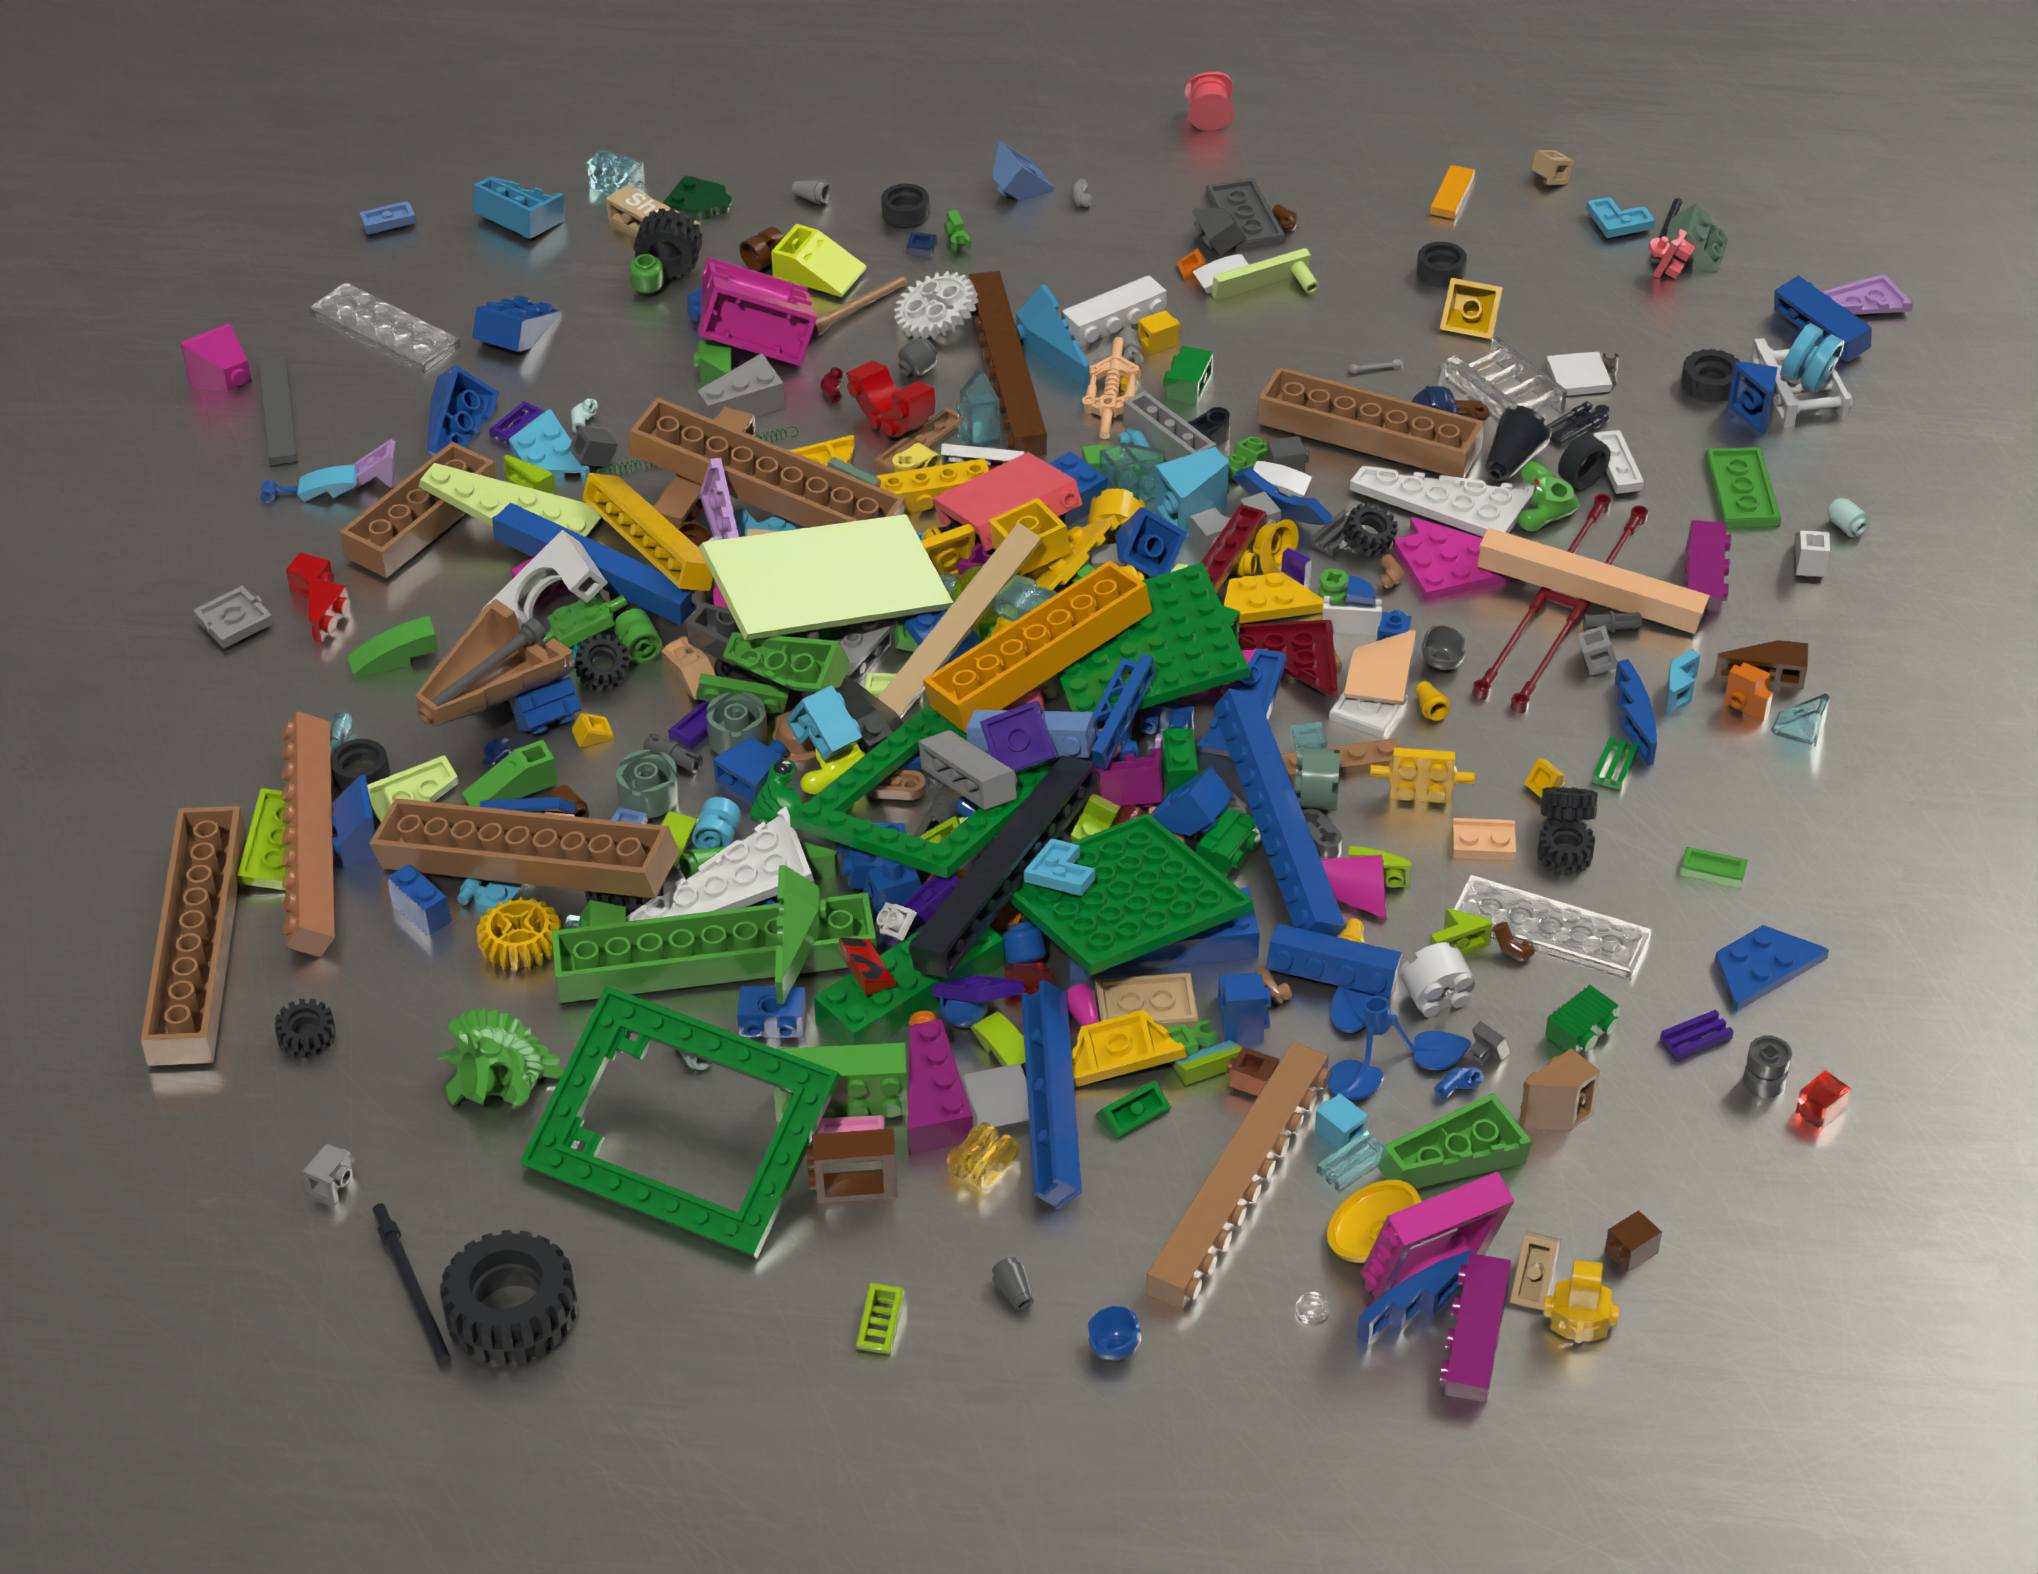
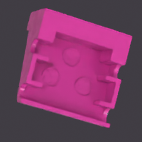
M707 257L702 274L701 318L697 329L699 336L758 354L763 353L765 356L801 366L817 320L815 308L811 306L813 302L810 293L807 292L808 287Z

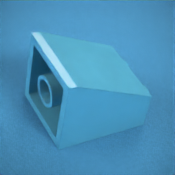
M1216 447L1155 465L1154 509L1161 518L1186 531L1185 539L1190 536V516L1213 508L1220 512L1227 506V494L1230 491L1228 484L1230 463L1228 458L1223 456Z

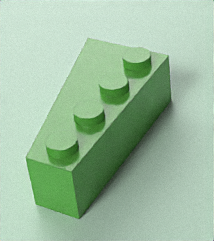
M1491 1093L1384 1145L1378 1169L1387 1180H1401L1417 1189L1523 1165L1526 1163L1532 1141L1496 1095Z

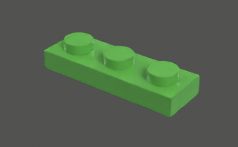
M701 673L696 699L710 703L715 697L723 693L731 692L732 696L741 695V692H749L758 696L764 702L766 713L783 714L789 689Z

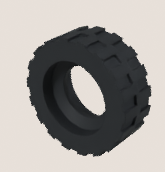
M1702 349L1692 352L1683 363L1681 377L1683 390H1686L1688 395L1704 402L1718 403L1719 401H1728L1734 363L1740 360L1723 350ZM1711 372L1720 374L1724 378L1711 379L1700 374Z

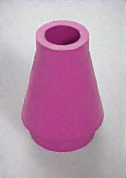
M1078 984L1069 988L1066 991L1068 1009L1079 1025L1085 1026L1100 1022L1094 990L1090 989L1087 984Z

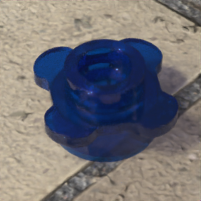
M504 736L499 741L494 739L485 746L483 750L485 758L482 761L484 765L491 763L495 766L511 753V749L506 745L508 738Z

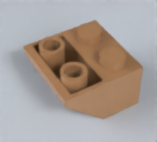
M1572 1048L1561 1056L1556 1055L1547 1066L1539 1072L1531 1073L1524 1081L1519 1125L1525 1129L1572 1131L1594 1114L1600 1070Z

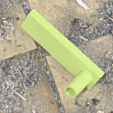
M1303 248L1214 275L1211 295L1217 301L1293 277L1297 279L1307 294H1312L1318 290L1319 283L1308 269L1311 254L1307 248Z

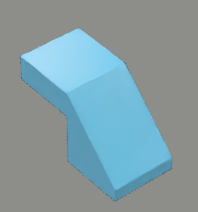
M1693 649L1670 662L1666 711L1669 714L1692 702L1695 686L1694 678L1698 674L1701 656Z

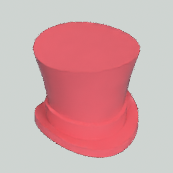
M1204 72L1194 75L1187 80L1184 92L1186 99L1191 104L1188 117L1192 125L1205 131H1214L1227 126L1234 117V107L1230 101L1233 93L1232 79L1222 72Z

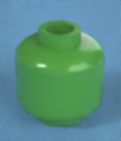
M642 254L630 263V282L636 291L651 294L663 286V265L658 258L650 254Z

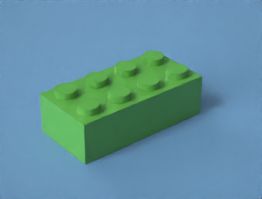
M905 1043L778 1049L840 1073L841 1078L822 1118L884 1115V1117L908 1116ZM773 1086L776 1121L780 1122L793 1093Z

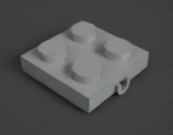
M243 586L192 610L194 619L223 648L274 624L273 616L264 607L259 596L254 597Z

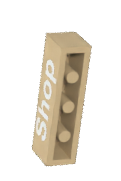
M629 185L624 186L606 198L608 220L636 235L642 219L645 216H649L650 212L655 211L658 213V210L664 208L666 211L670 209L669 206ZM659 241L666 246L677 247L671 242Z

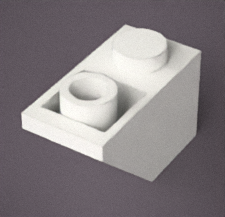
M1800 530L1795 533L1796 575L1825 577L1830 556L1829 532Z

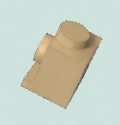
M1536 150L1531 170L1540 174V178L1546 180L1548 185H1566L1569 182L1574 160L1556 150Z

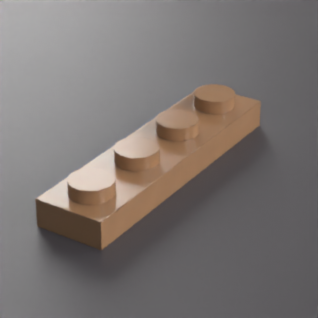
M1397 738L1320 749L1340 750L1339 776L1370 772L1371 764L1389 766L1393 759L1394 747H1401ZM1297 752L1281 754L1291 783H1293L1296 778Z

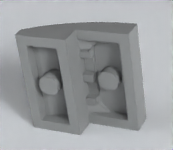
M1020 1063L960 1075L973 1115V1135L1029 1124L1027 1081Z

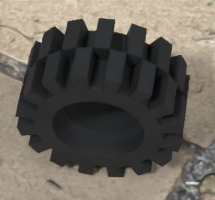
M1361 503L1351 510L1343 526L1342 534H1345V542L1350 541L1348 546L1351 549L1354 547L1358 548L1356 553L1361 554L1362 551H1365V556L1370 557L1373 552L1374 557H1376L1380 553L1383 555L1389 549L1397 534L1398 529L1396 527L1398 524L1397 521H1393L1395 518L1393 514L1387 515L1388 509L1385 507L1383 510H1380V505L1378 504L1371 507V503H1365L1363 507ZM1361 525L1374 528L1378 534L1367 532Z
M596 634V640H593L592 636L587 637L586 643L584 641L580 643L575 660L576 676L580 677V682L583 685L588 682L587 688L593 689L594 685L598 686L597 691H603V686H606L607 691L613 689V684L618 687L621 685V680H625L628 672L629 653H626L627 648L624 644L620 646L618 638L612 642L611 635H606V639H602L601 634ZM596 656H606L613 661V666L609 669L601 670L593 667L590 661Z
M1575 787L1543 788L1541 814L1549 818L1556 817L1555 819H1595L1598 793L1593 790Z
M1557 819L1551 820V825L1546 823L1539 834L1537 849L1539 861L1542 860V865L1545 868L1550 865V871L1554 873L1556 869H1560V874L1565 875L1566 870H1569L1571 875L1576 874L1577 869L1580 872L1585 871V867L1591 865L1595 846V835L1593 836L1591 828L1586 830L1587 825L1583 822L1577 825L1578 820L1572 819L1571 823L1567 822L1566 819H1561V823H1558ZM1568 844L1574 846L1575 848L1566 849L1559 847L1557 845Z
M305 998L299 999L300 1004L295 1005L294 1001L288 1003L289 1009L283 1006L280 1009L281 1015L277 1014L275 1018L276 1023L274 1024L279 1047H281L284 1053L289 1051V1055L292 1057L299 1053L300 1058H306V1053H311V1057L317 1056L316 1050L318 1049L322 1053L327 1050L326 1045L331 1046L333 1038L336 1037L331 1009L329 1007L326 1008L323 1002L317 1005L316 999H310L309 1003H305ZM312 1024L317 1026L314 1031L299 1034L293 1032L302 1025Z

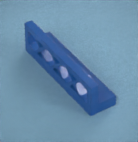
M1142 653L1138 662L1125 658L1121 659L1093 713L1096 740L1092 748V755L1081 758L1082 760L1092 761L1096 767L1107 769L1156 675L1152 656ZM1126 669L1133 671L1127 683L1124 684L1122 676ZM1121 694L1114 708H1112L1109 703L1111 697ZM1108 718L1102 731L1099 732L1097 728L1098 722Z

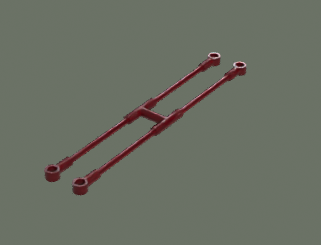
M1598 494L1595 496L1593 509L1587 516L1586 523L1567 552L1575 553L1592 525L1598 521L1602 513L1610 510L1611 497L1609 495ZM1638 505L1631 509L1630 520L1624 528L1623 535L1605 561L1606 564H1613L1628 538L1635 533L1639 525L1647 522L1648 509L1646 507ZM1541 587L1529 605V611L1492 668L1486 671L1481 680L1474 682L1473 697L1477 700L1489 698L1491 685L1498 676V670L1533 616L1540 611L1546 601L1572 609L1566 619L1567 623L1530 681L1525 683L1520 693L1514 694L1511 698V710L1515 713H1525L1528 710L1529 699L1536 689L1537 682L1571 628L1577 625L1589 606L1590 601L1581 598L1578 600L1554 592L1552 589Z

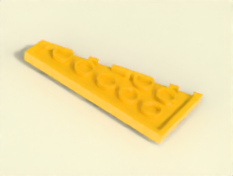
M1112 515L1082 528L1076 526L1070 529L1068 537L1071 553L1025 574L1022 583L1016 587V593L1013 598L1007 602V608L1004 613L996 620L997 624L991 635H994L1055 596L1056 593L1053 589L1059 583L1065 585L1090 558L1087 553L1100 546L1106 540L1103 534L1106 531L1115 530L1120 525L1116 516Z

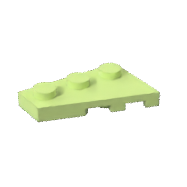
M443 755L368 784L372 813L380 825L395 798L435 802L458 784V776L446 756Z

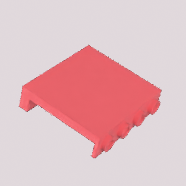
M1029 452L933 497L940 523L947 525L955 520L963 525L970 523L975 529V533L980 536L985 552L993 548L988 520L1035 498H1039L1057 517L1083 505L1074 478Z

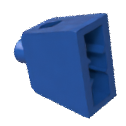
M749 738L713 759L715 781L752 804L757 793L767 780L771 765L777 760L783 759L782 757L787 754V749L779 740H775L766 746L755 738Z
M884 858L882 866L867 871L863 893L868 892L874 925L885 902L901 905L922 887L914 867Z

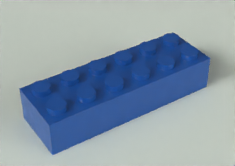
M1249 887L1239 888L1251 898ZM1253 907L1252 912L1239 916L1236 919L1226 921L1211 929L1201 931L1094 975H1090L1066 952L1065 954L1070 979L1251 960L1259 958L1260 931Z

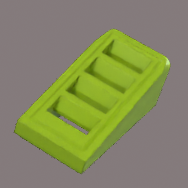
M507 454L503 457L505 478L516 485L556 495L554 474Z
M870 1282L856 1349L887 1355L891 1354L905 1298L904 1288ZM877 1301L893 1304V1307L887 1308L876 1306L875 1304ZM873 1313L890 1315L891 1317L888 1320L872 1317ZM870 1324L888 1327V1330L870 1329L869 1326ZM867 1335L886 1338L885 1344L866 1341Z

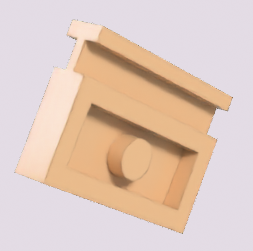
M1453 818V858L1515 861V820Z

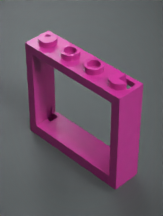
M1494 1172L1387 1216L1361 1270V1275L1366 1282L1364 1288L1368 1292H1372L1375 1300H1378L1383 1294L1408 1277L1441 1260L1468 1250H1472L1480 1255L1486 1254L1514 1203V1199L1499 1172ZM1458 1228V1229H1457L1456 1231H1454V1232H1451V1233H1449V1234H1447V1235H1444V1236H1442V1237H1439V1238H1437V1239H1434V1240H1432V1241H1430V1242H1427V1243H1425V1244H1422V1245H1420V1246H1417V1247L1411 1249V1247L1414 1246V1245H1417V1244L1422 1243V1242H1424V1241H1426V1240H1429V1239H1431V1238H1434V1237H1436V1236H1439V1235L1444 1234V1233H1446V1232H1448V1231H1451V1230H1453V1229Z

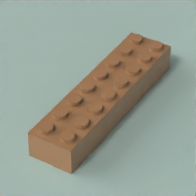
M1279 366L1258 397V424L1451 477L1465 478L1482 448L1484 421Z

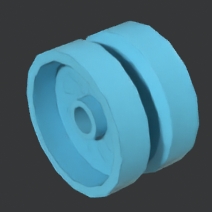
M1811 323L1807 324L1790 348L1782 365L1780 375L1791 382H1795L1802 377L1801 386L1814 394L1817 393L1832 373L1844 348V340L1832 334L1823 340V330Z

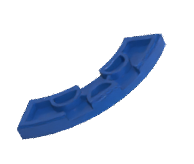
M1251 467L1238 470L1232 477L1251 495L1265 491L1281 510V514L1294 520L1313 525H1325L1332 519V515L1315 498H1302L1291 495L1290 498L1278 493V487L1265 480Z

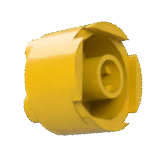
M1106 489L1101 491V495L1097 498L1095 496L1092 498L1087 525L1115 515L1120 525L1115 530H1109L1103 534L1106 540L1102 544H1116L1115 532L1140 507L1146 509V505L1141 498L1140 502L1135 499L1133 493L1128 490Z

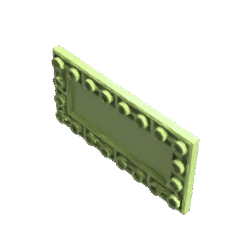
M906 514L702 542L699 548L744 640L946 610L953 604L947 589Z

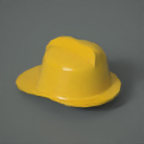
M1284 519L1278 523H1268L1257 532L1252 548L1254 553L1260 557L1263 574L1278 573L1282 568V552L1287 548L1296 550L1299 534L1298 528L1292 520Z

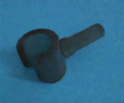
M1604 353L1602 360L1612 382V387L1616 386L1615 372L1618 370L1619 355L1615 353L1614 358H1607L1606 353Z

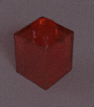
M1825 1070L1800 1090L1795 1112L1805 1121L1822 1131L1847 1110L1852 1088Z

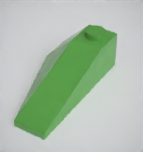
M732 632L723 653L725 660L797 691L819 692L831 685L834 689L841 687L850 665V661L840 642L833 640L785 636L744 640L741 633Z
M779 865L777 896L779 916H777L778 945H776L775 986L777 1004H784L820 933V920L827 917L826 900H820L819 886L788 866Z

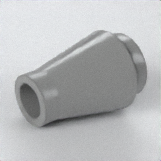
M823 179L795 181L792 186V193L794 196H799L821 205L829 201L831 186Z

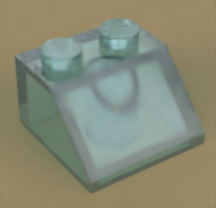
M978 369L960 390V403L956 404L957 414L960 419V424L957 425V433L960 441L964 440L966 446L984 448L1000 444V403L984 370Z

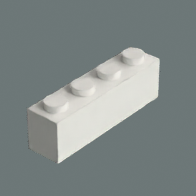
M1148 275L1062 310V319H1066L1069 324L1071 340H1077L1080 347H1083L1122 331L1124 328L1138 324V319L1166 310L1167 291Z

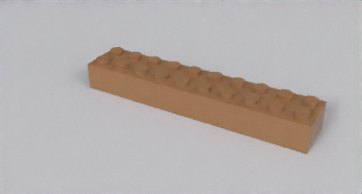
M659 397L653 401L630 430L629 455L699 484H703L710 459L721 458L731 497L806 528L904 515L905 498Z
M398 798L394 799L369 843L381 868L400 870L410 864L420 873L655 899L679 853L669 826Z
M240 806L178 808L141 1035V1043L148 1066L213 1063L239 885L237 883V874L243 856L246 836Z

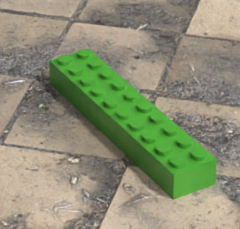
M868 892L820 898V900H826L827 917L820 920V933L799 974L848 968L839 950V938L841 937L869 939L877 952ZM779 903L552 930L559 1003L600 998L605 986L627 994H638L775 977Z

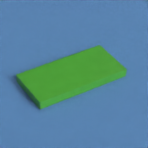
M1761 447L1706 449L1705 459L1722 523H1726V528L1780 527L1781 516Z

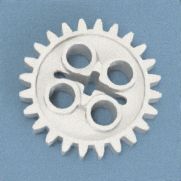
M946 271L940 277L937 272L932 279L926 276L923 283L917 280L915 288L909 286V293L901 294L903 300L896 302L898 308L894 309L896 314L894 318L901 332H905L907 337L912 335L913 339L920 336L922 339H927L931 335L933 340H935L940 333L945 337L949 329L955 332L957 324L964 325V318H971L970 312L976 310L974 304L978 303L976 298L978 294L971 280H967L965 275L959 276L958 272H955L950 276L949 272Z

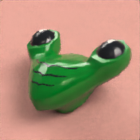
M781 759L771 765L767 780L751 805L750 819L758 824L762 822L768 824L778 817L777 812L785 806L791 816L807 803L800 799L793 788L786 786L793 779L797 770L793 761Z

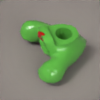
M1536 461L1527 462L1522 467V478L1527 483L1535 485L1533 501L1537 508L1527 509L1519 514L1518 523L1521 528L1528 532H1536L1550 522L1570 516L1578 509L1580 504L1570 484L1556 478L1544 465Z

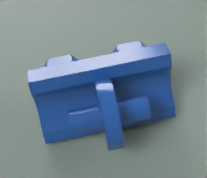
M1176 699L1140 709L1141 732L1153 734L1157 728L1194 729V707L1177 704Z

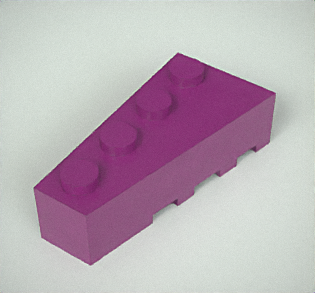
M942 1019L910 1025L908 1085L909 1155L973 1142V1115Z

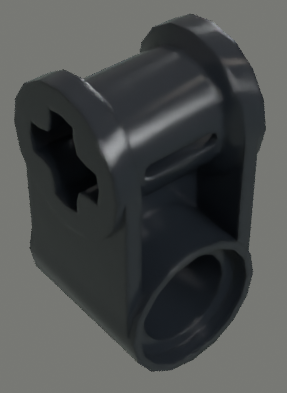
M1213 407L1196 419L1187 422L1213 441L1216 447L1230 438V413L1225 408Z

